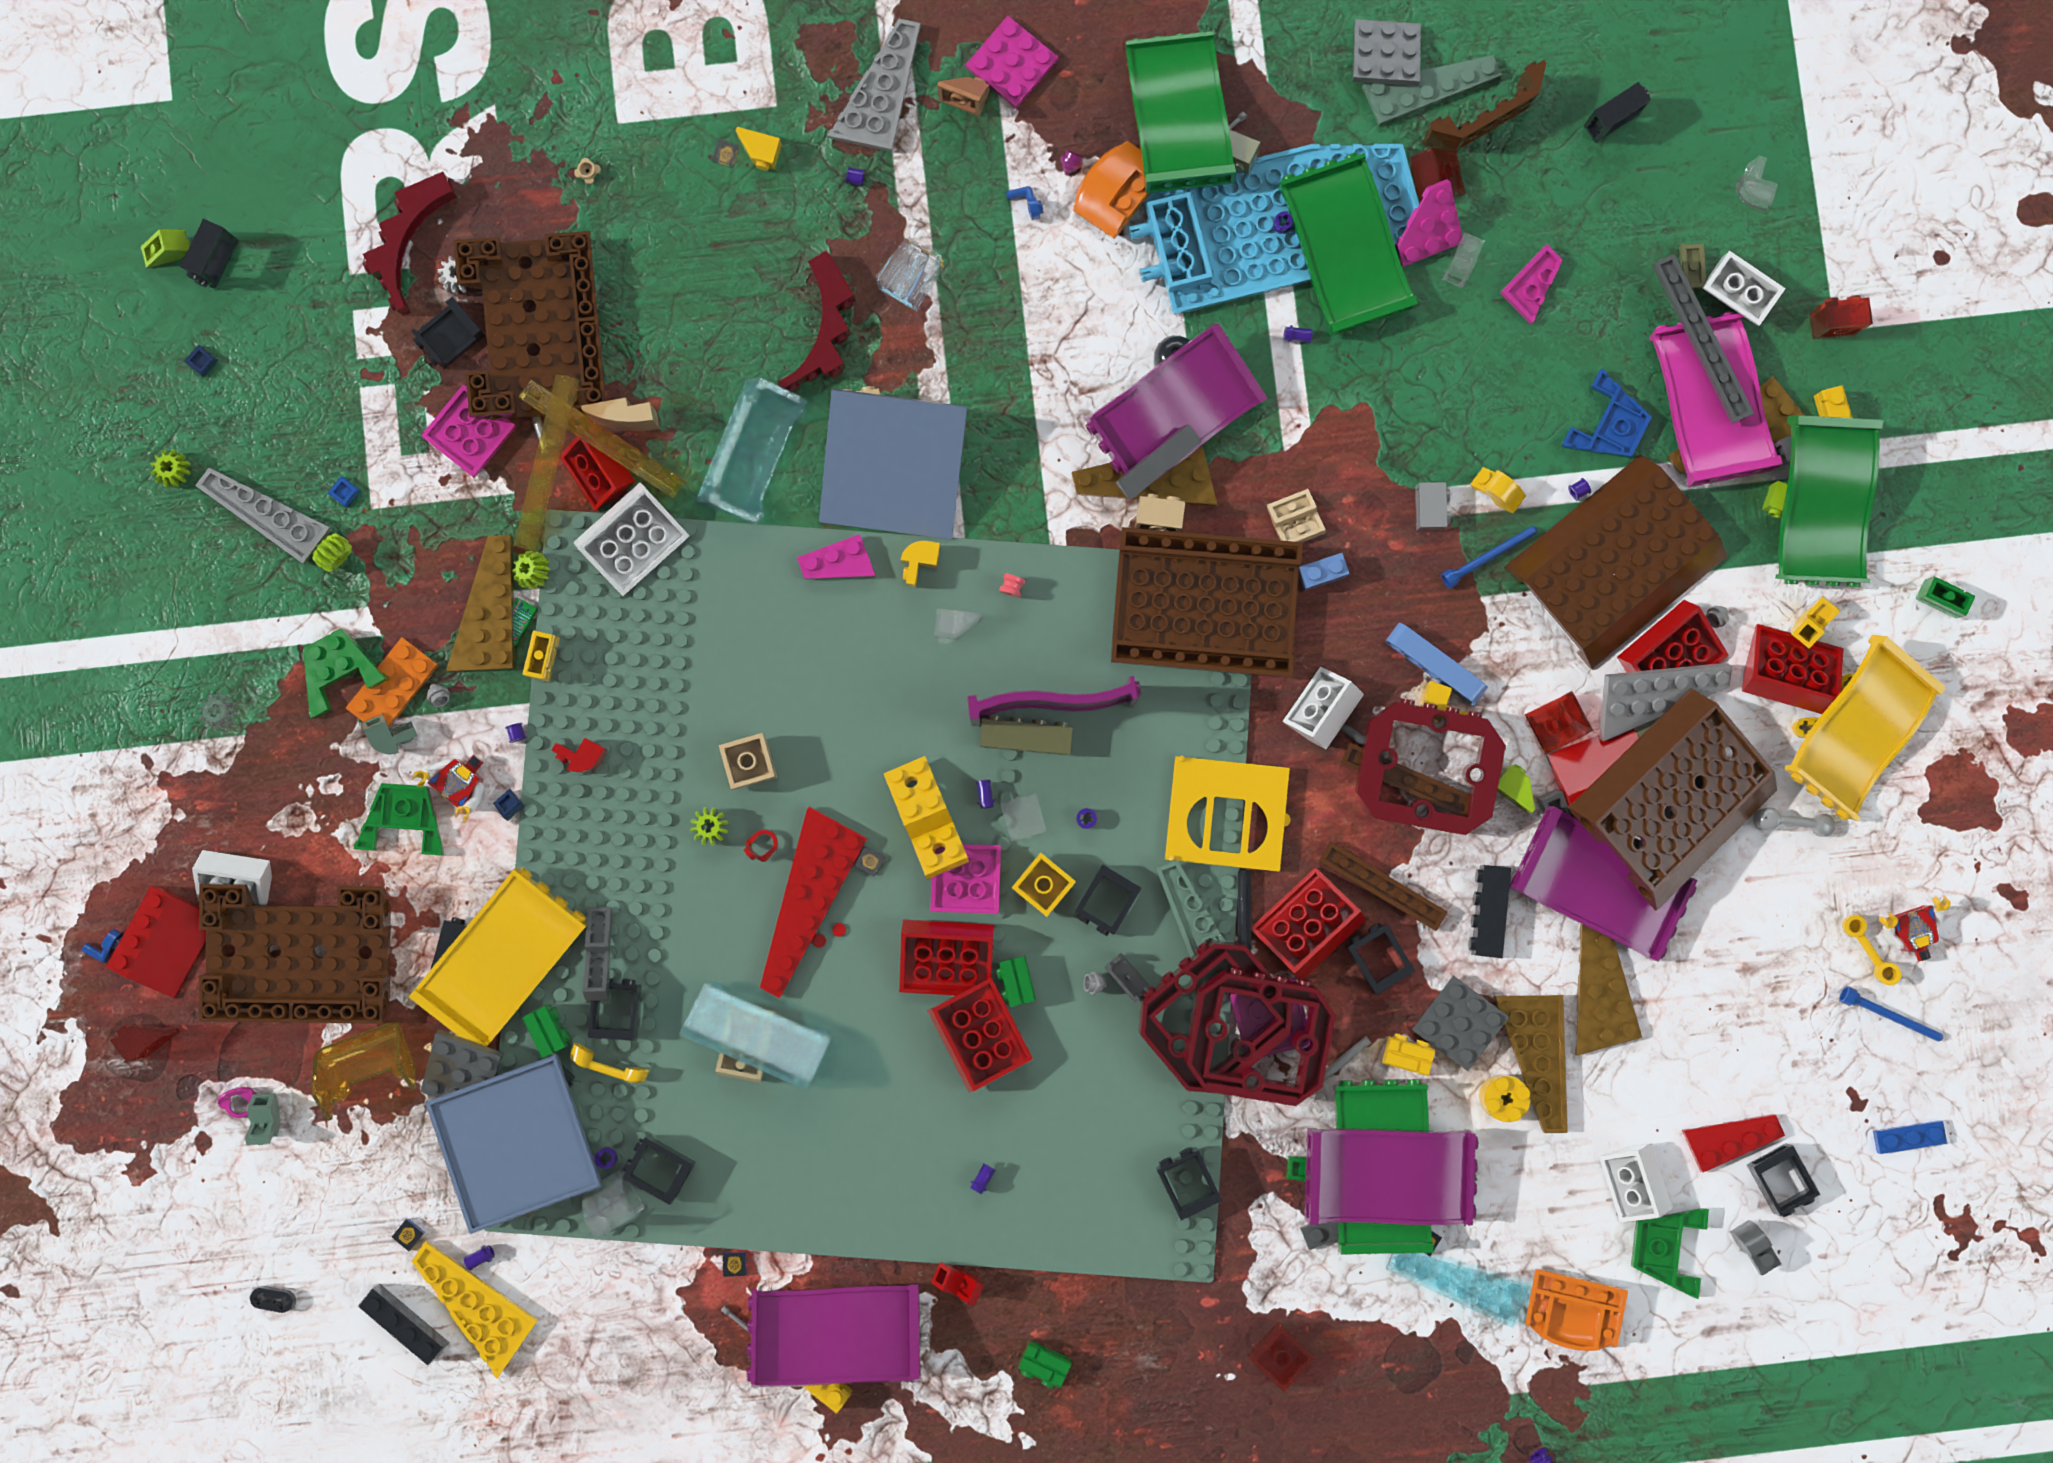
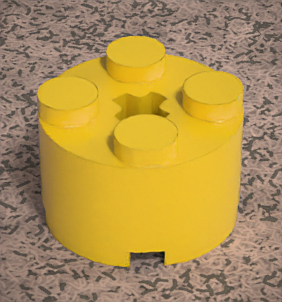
M1499 1074L1485 1080L1479 1091V1100L1483 1110L1490 1117L1502 1122H1515L1520 1120L1529 1109L1530 1091L1521 1080L1506 1074ZM1506 1095L1508 1097V1100L1503 1101L1501 1099V1096Z

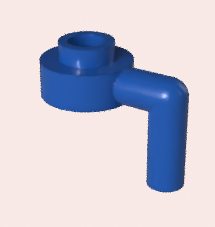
M1026 186L1006 191L1008 200L1025 196L1031 221L1040 219V214L1044 213L1041 200L1037 201L1034 196L1032 187Z
M115 928L112 929L102 942V951L88 943L82 947L81 951L102 963H106L112 951L119 944L123 933Z

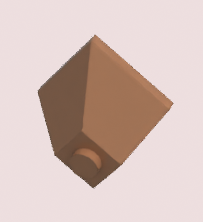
M964 77L939 81L937 85L940 102L977 116L981 115L989 94V84H986V81L977 77L974 79Z

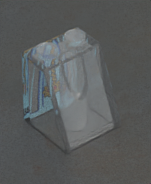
M905 238L877 274L878 288L917 311L944 268V262L941 260L942 257L934 251H926L918 241L914 239L910 241Z
M622 1169L602 1180L603 1186L582 1193L584 1222L595 1240L628 1221L645 1208L631 1183L622 1178L624 1175Z

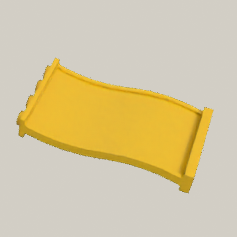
M1871 635L1867 641L1871 645L1856 673L1809 731L1791 765H1786L1784 768L1791 774L1790 778L1805 785V790L1808 793L1821 798L1820 802L1824 806L1834 809L1836 811L1835 815L1845 821H1848V819L1860 820L1861 817L1858 816V812L1872 786L1917 731L1930 710L1936 695H1941L1946 688L1887 636Z
M515 867L487 903L409 995L410 999L457 1036L486 1047L587 926L586 917L578 910L572 911L567 907L568 902L560 896H553L546 884L541 881L537 883L531 878L532 874L523 867L520 869Z

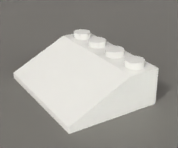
M640 482L573 543L615 589L624 596L684 542L689 535Z

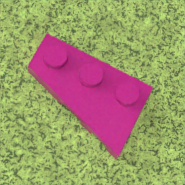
M1548 244L1500 292L1529 324L1534 322L1536 313L1545 299L1544 296L1549 285L1552 284L1562 262V259Z
M860 534L797 557L805 580L876 577Z

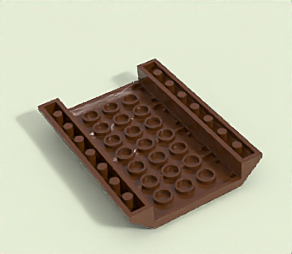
M1640 454L1509 562L1505 569L1518 584L1523 582L1580 649L1576 653L1590 669H1593L1728 556L1720 535L1663 468Z
M1122 527L1111 662L1292 678L1298 573L1302 560L1303 542Z

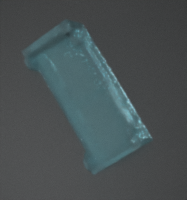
M761 377L746 379L696 502L747 523L757 524L762 519L765 511L761 503L794 421H797L799 418L802 419L806 413L807 407L805 405L807 400Z
M712 981L711 984L705 983L679 1035L806 1091L810 1089L832 1040V1037L828 1036L829 1031L820 1027H816L815 1030L807 1028L727 993L724 991L725 986L715 981Z

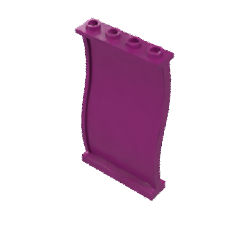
M1219 323L1212 324L1093 414L1085 417L1084 419L1087 422L1085 427L1092 436L1095 435L1100 441L1098 446L1105 455L1108 453L1112 459L1110 463L1117 473L1121 472L1124 476L1177 430L1189 424L1202 443L1169 469L1171 470L1225 426L1258 403L1266 400L1267 396Z
M1130 676L1124 686L1092 694L1017 691L995 695L980 701L977 700V695L967 696L971 725L980 726L981 718L1013 709L1039 708L1077 712L1108 708L1124 702L1128 703L1129 708L1133 707L1138 697H1140L1141 689L1140 682L1135 681V676Z
M1547 807L1510 883V889L1611 938L1651 961L1659 962L1667 952L1666 946L1669 940L1676 934V925L1679 919L1686 913V904L1689 898L1696 892L1695 885L1698 880L1690 877L1655 911L1626 877L1631 871L1605 841L1596 842L1578 820L1562 812L1557 807Z
M1307 1128L1305 1221L1309 1225L1336 1222H1366L1406 1225L1467 1224L1468 1226H1473V1219L1476 1218L1474 1196L1477 1194V1184L1474 1182V1177L1478 1170V1162L1475 1159V1150L1479 1146L1478 1137L1470 1129H1465L1464 1131H1407L1358 1128Z
M919 1285L865 1286L799 1291L752 1290V1296L748 1297V1310L752 1311V1320H748V1334H751V1343L747 1345V1357L751 1358V1367H747V1382H751L753 1388L872 1382L920 1383Z

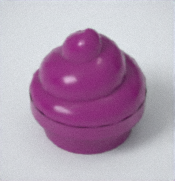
M1066 150V153L1061 156L1064 173L1068 175L1081 168L1083 157L1075 152Z

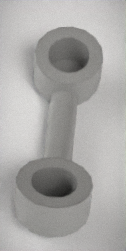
M1763 808L1758 810L1753 817L1755 826L1763 831L1774 830L1781 824L1812 828L1814 834L1819 837L1831 835L1835 830V821L1828 814H1820L1813 819L1781 816L1780 812L1774 808Z

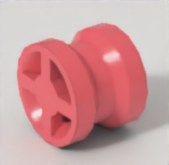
M1004 574V584L1000 586L999 592L1020 598V589L1024 586L1026 580L1011 574Z

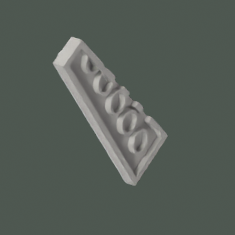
M211 468L207 469L195 485L305 565L312 557L317 546L321 544L322 540L332 530L330 527Z

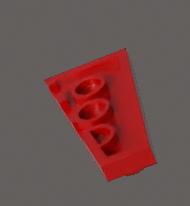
M1775 1114L1728 1121L1715 1125H1705L1692 1129H1682V1133L1702 1173L1785 1136Z

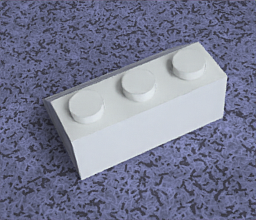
M1731 251L1721 258L1703 287L1704 290L1757 326H1760L1785 290L1783 286Z
M1320 667L1283 722L1309 741L1327 749L1364 694L1351 681Z
M202 850L192 868L198 901L199 884H247L254 905H267L272 880L269 860Z
M1652 1143L1633 1145L1599 1156L1620 1223L1660 1218L1673 1209Z

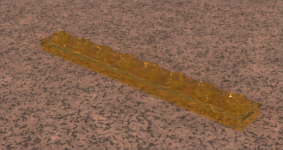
M557 373L555 376L514 546L534 552L538 548L580 379Z
M530 380L519 395L520 399L671 498L675 497L685 480L533 380Z

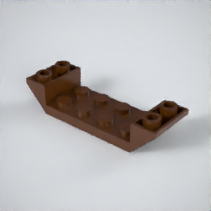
M1545 60L1538 64L1536 61L1532 62L1524 68L1525 72L1519 77L1520 80L1516 85L1518 92L1514 95L1515 98L1509 101L1508 99L1502 100L1496 105V109L1491 112L1485 110L1477 116V120L1472 123L1467 121L1460 125L1458 129L1450 116L1444 119L1439 117L1429 124L1430 128L1425 132L1423 144L1455 153L1528 110L1540 92L1546 68Z

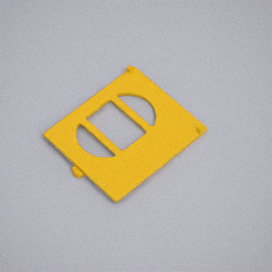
M1175 756L1165 860L1280 872L1284 827L1288 826L1291 821L1290 816L1285 813L1290 768ZM1206 797L1202 848H1199L1189 836L1187 817L1192 806L1201 798ZM1215 797L1245 800L1240 853L1211 851L1209 849ZM1255 802L1263 810L1268 828L1265 840L1261 846L1254 852L1248 853L1252 803Z

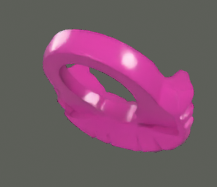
M237 1087L222 1093L217 1099V1104L221 1109H225L230 1116L244 1118L248 1116V1112L246 1111L241 1114L234 1112L230 1106L231 1097L240 1095L249 1104L252 1095L257 1093L250 1087Z

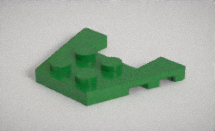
M340 628L303 648L311 718L316 719L332 710L324 688L357 670H360L366 687L370 689L388 680V677L376 667V663L372 659L367 657L360 645L345 629Z
M381 783L371 805L368 818L361 828L358 841L354 844V849L376 851L379 827L422 830L421 854L444 856L429 787Z
M1699 1208L1663 1215L1660 1218L1637 1220L1631 1267L1695 1299H1699L1701 1278L1677 1273L1683 1227L1707 1230L1709 1209Z

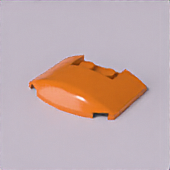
M1128 141L1112 148L1093 164L1081 181L1076 193L1073 211L1114 240L1151 194L1145 192L1141 150Z
M1535 1269L1525 1324L1528 1327L1530 1326L1540 1337L1565 1348L1581 1351H1599L1611 1345L1613 1348L1618 1346L1628 1290L1557 1272Z

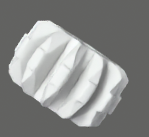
M449 256L448 263L441 261L444 268L438 269V273L442 275L438 280L441 284H444L443 287L447 291L451 289L454 294H457L460 289L463 293H466L465 286L457 285V277L454 276L456 273L455 260L452 256Z

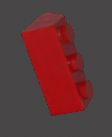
M600 426L580 432L559 456L595 511L600 510L626 493L635 483L631 473Z

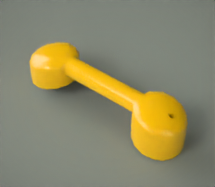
M1856 914L1847 916L1842 922L1843 932L1848 936L1856 937L1875 965L1874 976L1876 980L1885 985L1897 984L1901 979V970L1896 964L1883 961L1864 934L1867 929L1866 920Z
M579 1043L573 1044L570 1060L581 1068L600 1072L629 1083H642L647 1079L649 1069L626 1067L624 1071L592 1061L594 1057L592 1050Z

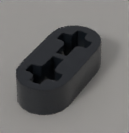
M261 1286L251 1292L250 1303L257 1309L285 1313L295 1306L296 1297L289 1290ZM263 1292V1296L270 1298V1300H264L260 1303V1298H257V1295ZM286 1296V1301H289V1304L283 1307V1303L276 1301V1299Z

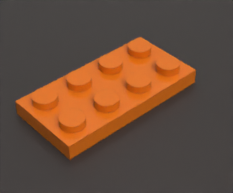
M401 637L377 667L388 677V680L372 689L367 688L366 684H364L347 705L346 709L363 722L383 714L390 728L439 665L405 638Z

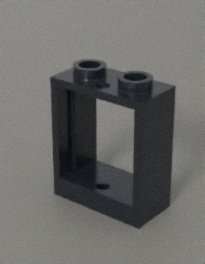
M1637 82L1594 110L1583 125L1594 142H1599L1639 116L1651 101L1648 90Z
M203 219L180 267L187 272L186 276L193 279L195 283L205 288L208 285L216 288L239 240L224 227Z
M1101 865L1074 911L1078 914L1076 918L1087 925L1090 921L1096 924V930L1105 936H1108L1109 933L1114 935L1142 888L1108 867ZM1102 876L1131 892L1130 897L1112 927L1083 910Z
M1379 922L1369 927V933L1361 937L1358 934L1348 940L1350 944L1345 947L1372 993L1376 995L1415 972L1387 924L1380 925ZM1384 933L1403 965L1375 982L1356 949Z
M609 978V989L633 990L630 1030L598 1028L600 1000L591 1001L588 1038L637 1040L642 985L635 984L636 980L622 979V983H613V978Z
M650 1135L644 1139L640 1138L634 1147V1151H636L634 1158H629L622 1169L625 1172L622 1178L671 1205L675 1201L696 1161ZM648 1146L682 1165L667 1193L633 1175Z
M1785 1143L1747 1164L1773 1214L1787 1217L1795 1212V1208L1801 1205L1807 1206L1815 1201V1197L1821 1195L1793 1145ZM1788 1159L1804 1190L1778 1204L1762 1173Z
M1192 1147L1180 1151L1179 1157L1174 1159L1168 1157L1158 1162L1160 1166L1156 1167L1181 1221L1222 1201L1197 1148L1192 1149ZM1195 1157L1211 1192L1180 1207L1164 1172Z

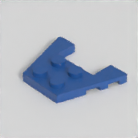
M1601 368L1590 388L1611 398L1592 437L1571 427L1561 447L1630 458L1633 456L1652 417L1632 397L1630 398L1621 389L1622 387L1617 382H1614L1607 375L1608 373Z

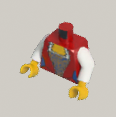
M474 754L466 763L456 758L447 759L435 763L423 771H416L411 780L417 777L422 779L417 784V787H422L426 779L429 780L427 783L457 807L455 818L459 814L465 815L462 821L465 823L469 819V813H472L482 802L484 790L482 783L484 779L476 771L484 762Z
M1943 895L1941 902L1937 897L1932 898V902L1935 904L1934 907L1932 905H1922L1896 915L1888 912L1889 917L1887 918L1881 916L1879 921L1883 924L1884 939L1901 951L1909 952L1914 950L1918 962L1932 958L1928 945L1939 942L1938 936L1941 933L1945 910L1949 909L1951 905L1950 900L1945 895Z

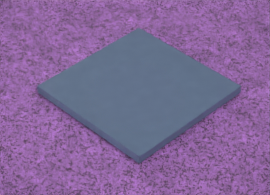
M832 388L819 522L952 540L968 406Z
M558 1054L425 1102L469 1234L603 1186Z

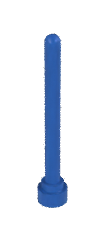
M1531 526L1459 569H1448L1441 573L1444 584L1449 589L1458 585L1461 577L1535 535L1537 528Z
M1845 986L1841 991L1839 1001L1848 1006L1859 1005L1935 1041L1943 1040V1035L1940 1032L1861 997L1860 993H1857V990L1850 986Z

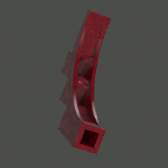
M444 171L394 192L397 198L394 203L400 214L378 223L381 229L378 233L384 244L362 254L365 259L362 262L368 275L372 274L377 280H380L385 291L388 290L391 298H388L393 311L397 310L402 316L410 313L401 286L403 259L409 242L418 227L432 212L457 198L452 184Z
M827 250L808 261L809 267L818 282L822 298L820 330L811 352L802 365L795 372L777 382L783 394L796 392L801 384L806 381L809 383L816 380L821 372L826 379L830 377L833 379L841 375L843 369H845L844 362L833 345L835 343L837 345L842 344L851 334L838 311L841 309L842 311L848 310L854 305L853 302L856 299Z

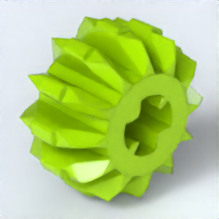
M172 449L170 452L162 450V457L157 454L154 455L157 461L156 463H150L155 468L150 473L156 476L155 481L157 483H163V486L169 488L171 485L179 487V480L183 483L187 482L184 476L191 474L189 470H186L191 464L185 461L186 456L184 454H178V451Z
M337 533L329 535L317 546L313 553V560L320 568L331 572L347 560V557L351 554L352 546L344 537Z
M526 551L525 554H519V561H513L516 564V568L512 570L516 574L514 580L519 582L521 587L538 589L539 586H545V579H550L547 576V573L552 570L548 567L550 561L542 553Z
M704 807V815L696 811L695 815L699 818L698 821L695 819L690 820L692 824H697L696 827L690 828V832L698 831L694 839L699 840L703 836L702 845H706L708 839L711 845H715V837L719 841H723L724 838L720 835V832L727 834L728 830L723 829L722 826L729 824L728 820L720 821L725 814L721 812L716 816L717 808L714 807L711 813H709L707 807ZM708 820L715 825V827L711 828V832L704 829V826L708 825Z

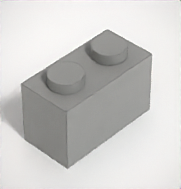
M1446 482L1419 483L1415 487L1416 531H1443L1451 521L1450 511H1447V502L1450 501V489H1446Z

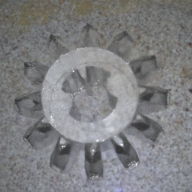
M218 692L216 696L208 694V700H201L204 707L197 709L199 712H203L199 720L205 721L204 726L206 728L212 727L214 731H219L220 727L226 730L228 729V723H235L232 717L239 715L238 712L233 711L238 705L234 702L231 703L232 697L228 695L224 697L223 693ZM220 709H221V713H220V714H219V713H218V714H215L216 710H220Z

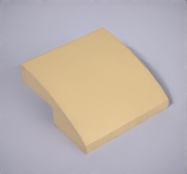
M1308 489L1267 505L1277 535L1282 541L1305 542L1326 534V529L1317 513V506Z

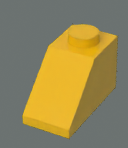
M737 127V136L752 163L756 165V168L764 171L769 169L775 170L782 147L780 138Z

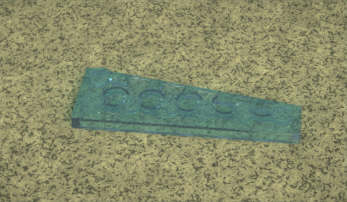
M1417 1253L1391 1254L1385 1268L1511 1328L1515 1325L1531 1287L1525 1283Z

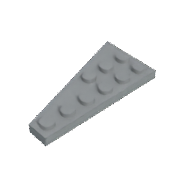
M898 19L879 54L877 53L871 67L866 71L851 95L844 111L837 118L836 124L829 131L828 139L889 152L893 151L920 32V23Z
M1720 663L1606 674L1604 677L1599 739L1602 741L1608 740L1661 717L1691 688L1707 697L1730 687L1732 665Z

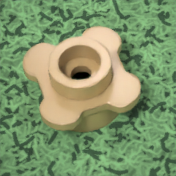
M584 158L578 164L574 174L577 178L584 179L586 184H592L594 177L600 173L601 168L597 164L594 165L588 158Z

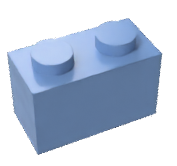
M1343 553L1300 566L1298 573L1303 592L1346 578L1349 575Z

